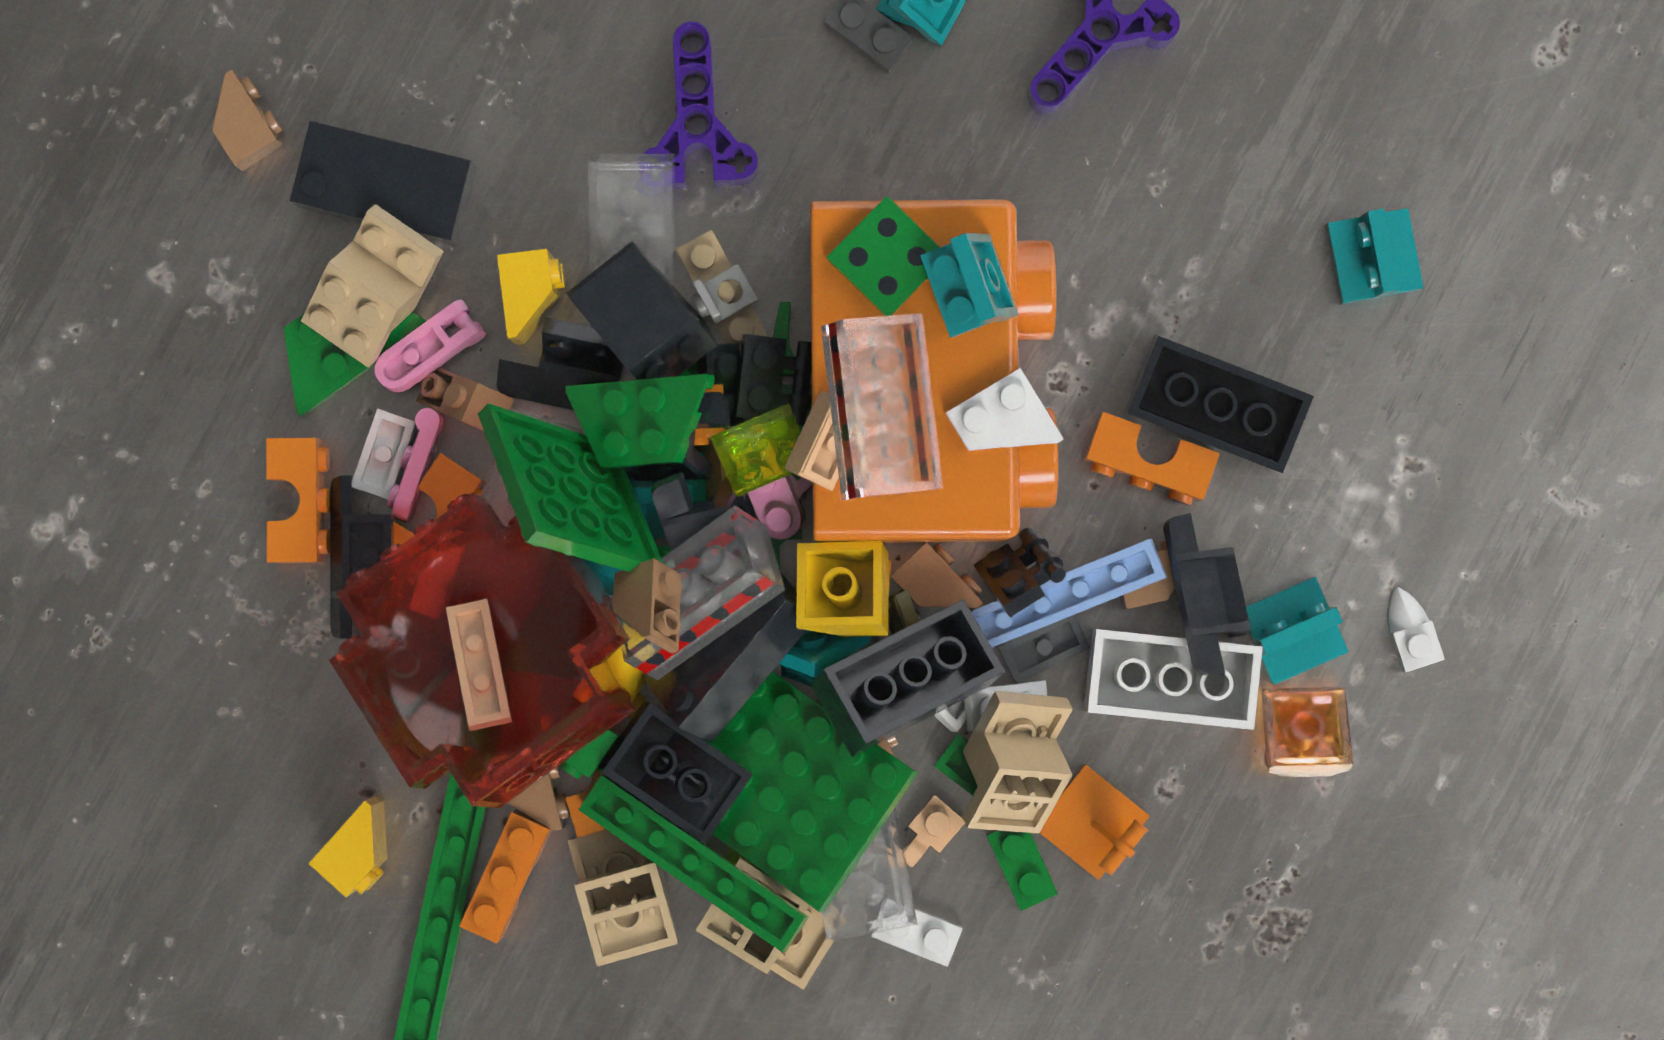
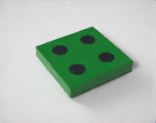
M886 196L826 257V260L889 319L928 279L920 255L940 247Z

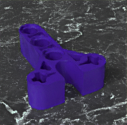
M1083 0L1081 25L1032 80L1028 90L1029 104L1039 113L1048 114L1055 112L1109 51L1146 45L1152 49L1165 48L1172 42L1180 28L1179 15L1164 0H1146L1137 11L1128 15L1119 13L1114 8L1112 0ZM1161 20L1167 24L1165 30L1160 31L1158 34L1152 31L1154 23L1157 24ZM1097 22L1106 23L1111 28L1112 36L1105 40L1096 38L1092 34L1091 25ZM1071 52L1080 54L1084 58L1085 67L1081 70H1071L1065 65L1064 56ZM1043 83L1054 85L1058 91V98L1053 101H1044L1037 94V86Z
M689 21L683 23L676 29L673 37L677 118L658 145L649 148L640 157L638 167L642 179L653 189L687 188L686 158L693 150L703 149L709 152L713 158L715 187L749 184L755 179L759 171L757 153L750 145L738 142L715 115L712 46L709 33L698 22ZM690 35H697L704 41L702 48L694 53L686 52L681 47L683 40ZM694 75L700 76L706 81L704 89L696 94L689 93L683 88L686 79ZM695 116L705 118L708 121L706 131L698 135L689 133L685 128L690 118ZM737 155H744L746 162H752L745 165L744 172L737 173L735 166L729 165L736 162ZM660 159L664 166L669 167V169L662 170V177L657 178L654 177L653 172L648 170V168L654 167L655 160Z

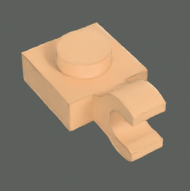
M933 794L907 825L916 835L898 856L910 867H913L929 846L940 853L965 824L963 818Z

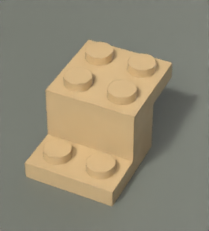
M375 204L367 211L354 240L328 262L301 322L369 368L377 361L391 331L415 310L444 251Z
M995 691L963 750L978 785L962 815L967 828L1040 833L1073 775L1056 740L1073 710L1068 698Z
M606 829L567 840L579 880L574 887L597 967L679 943L668 904L670 892L661 867Z
M740 857L735 866L809 916L788 950L783 953L712 903L695 931L766 975L772 970L804 990L846 922L847 917L829 906L824 913L818 912L761 869Z

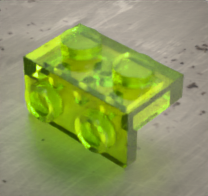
M789 404L710 436L735 496H741L794 474L786 470L785 466L801 431Z

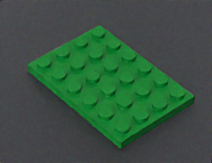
M773 671L713 742L704 740L753 774L713 832V835L821 913H824L918 774L917 771L878 744L852 757L824 707Z

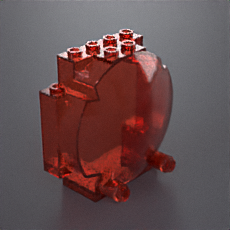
M471 493L470 495H460L452 500L447 506V512L436 520L429 519L421 523L414 529V536L402 545L396 544L389 547L379 556L381 561L368 570L362 569L355 572L346 580L347 586L336 594L362 633V636L356 635L344 641L338 648L340 652L332 657L329 662L409 788L426 789L450 771L471 806L501 808L636 710L631 703L629 691L617 682L606 661L623 644L628 642L630 638L619 623L617 614L613 612V603L601 580L581 558L568 556L558 551L527 543L521 534V528L516 515L508 522L510 527L505 526L486 498ZM487 599L490 606L512 722L470 731L446 607Z

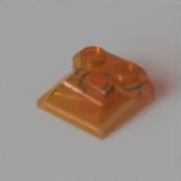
M1345 687L1275 688L1262 690L1266 745L1264 762L1269 773L1280 777H1328L1352 769L1354 763Z

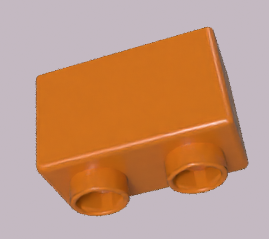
M882 200L811 202L812 407L821 391L836 395L828 324L835 322L844 399L869 412L851 450L856 498L849 499L845 465L833 491L813 483V538L815 543L882 541L883 543L1001 542L1015 537L1020 530V508H1052L1055 506L1058 491V443L967 451L945 413L1018 369V340H1050L1053 338L1056 320V263L1053 244L1048 240H1017V211L1014 204L1009 200H892L939 247L950 244V239L964 233L990 234L1019 315L1006 321L993 322L957 337L950 338L929 278L887 319L826 260V257ZM915 316L935 490L927 491L907 318ZM1045 408L1057 427L1055 412L1051 408Z

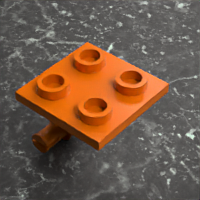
M1084 764L1062 792L1040 834L1097 880H1100L1105 872L1113 876V873L1128 856L1131 859L1136 853L1133 848L1144 834L1149 831L1143 824L1150 815Z

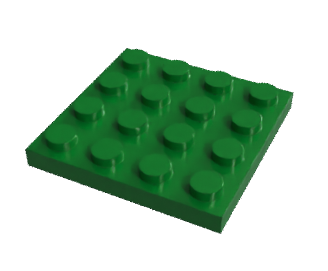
M487 403L478 413L485 432V439L489 443L496 461V468L502 477L509 502L513 506L519 522L521 534L527 543L627 572L632 571L640 563L653 558L663 563L626 471L621 467H600L586 435Z

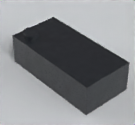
M310 121L290 202L298 208L362 223L367 211L376 204L425 239L457 247L477 167L468 159Z
M1155 334L1125 411L1143 420L1283 473L1314 396Z
M746 552L679 632V636L763 576L774 582V584L652 671L642 676L679 728L711 743L807 631L796 627V589L778 568L749 552Z
M963 599L823 669L813 680L811 686L850 755L854 757L989 687L1006 671Z

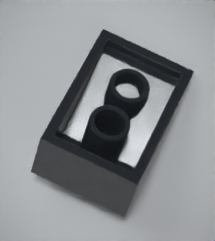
M633 240L567 292L570 300L637 380L679 376L718 345L705 320Z
M647 701L643 702L597 768L605 776L704 844H706L753 775L700 737L679 728L670 716Z

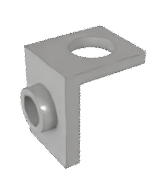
M738 264L702 283L700 278L693 282L698 292L691 296L702 318L710 315L715 324L758 300ZM727 280L738 282L743 290L740 300L733 304L724 303L718 295L720 285Z

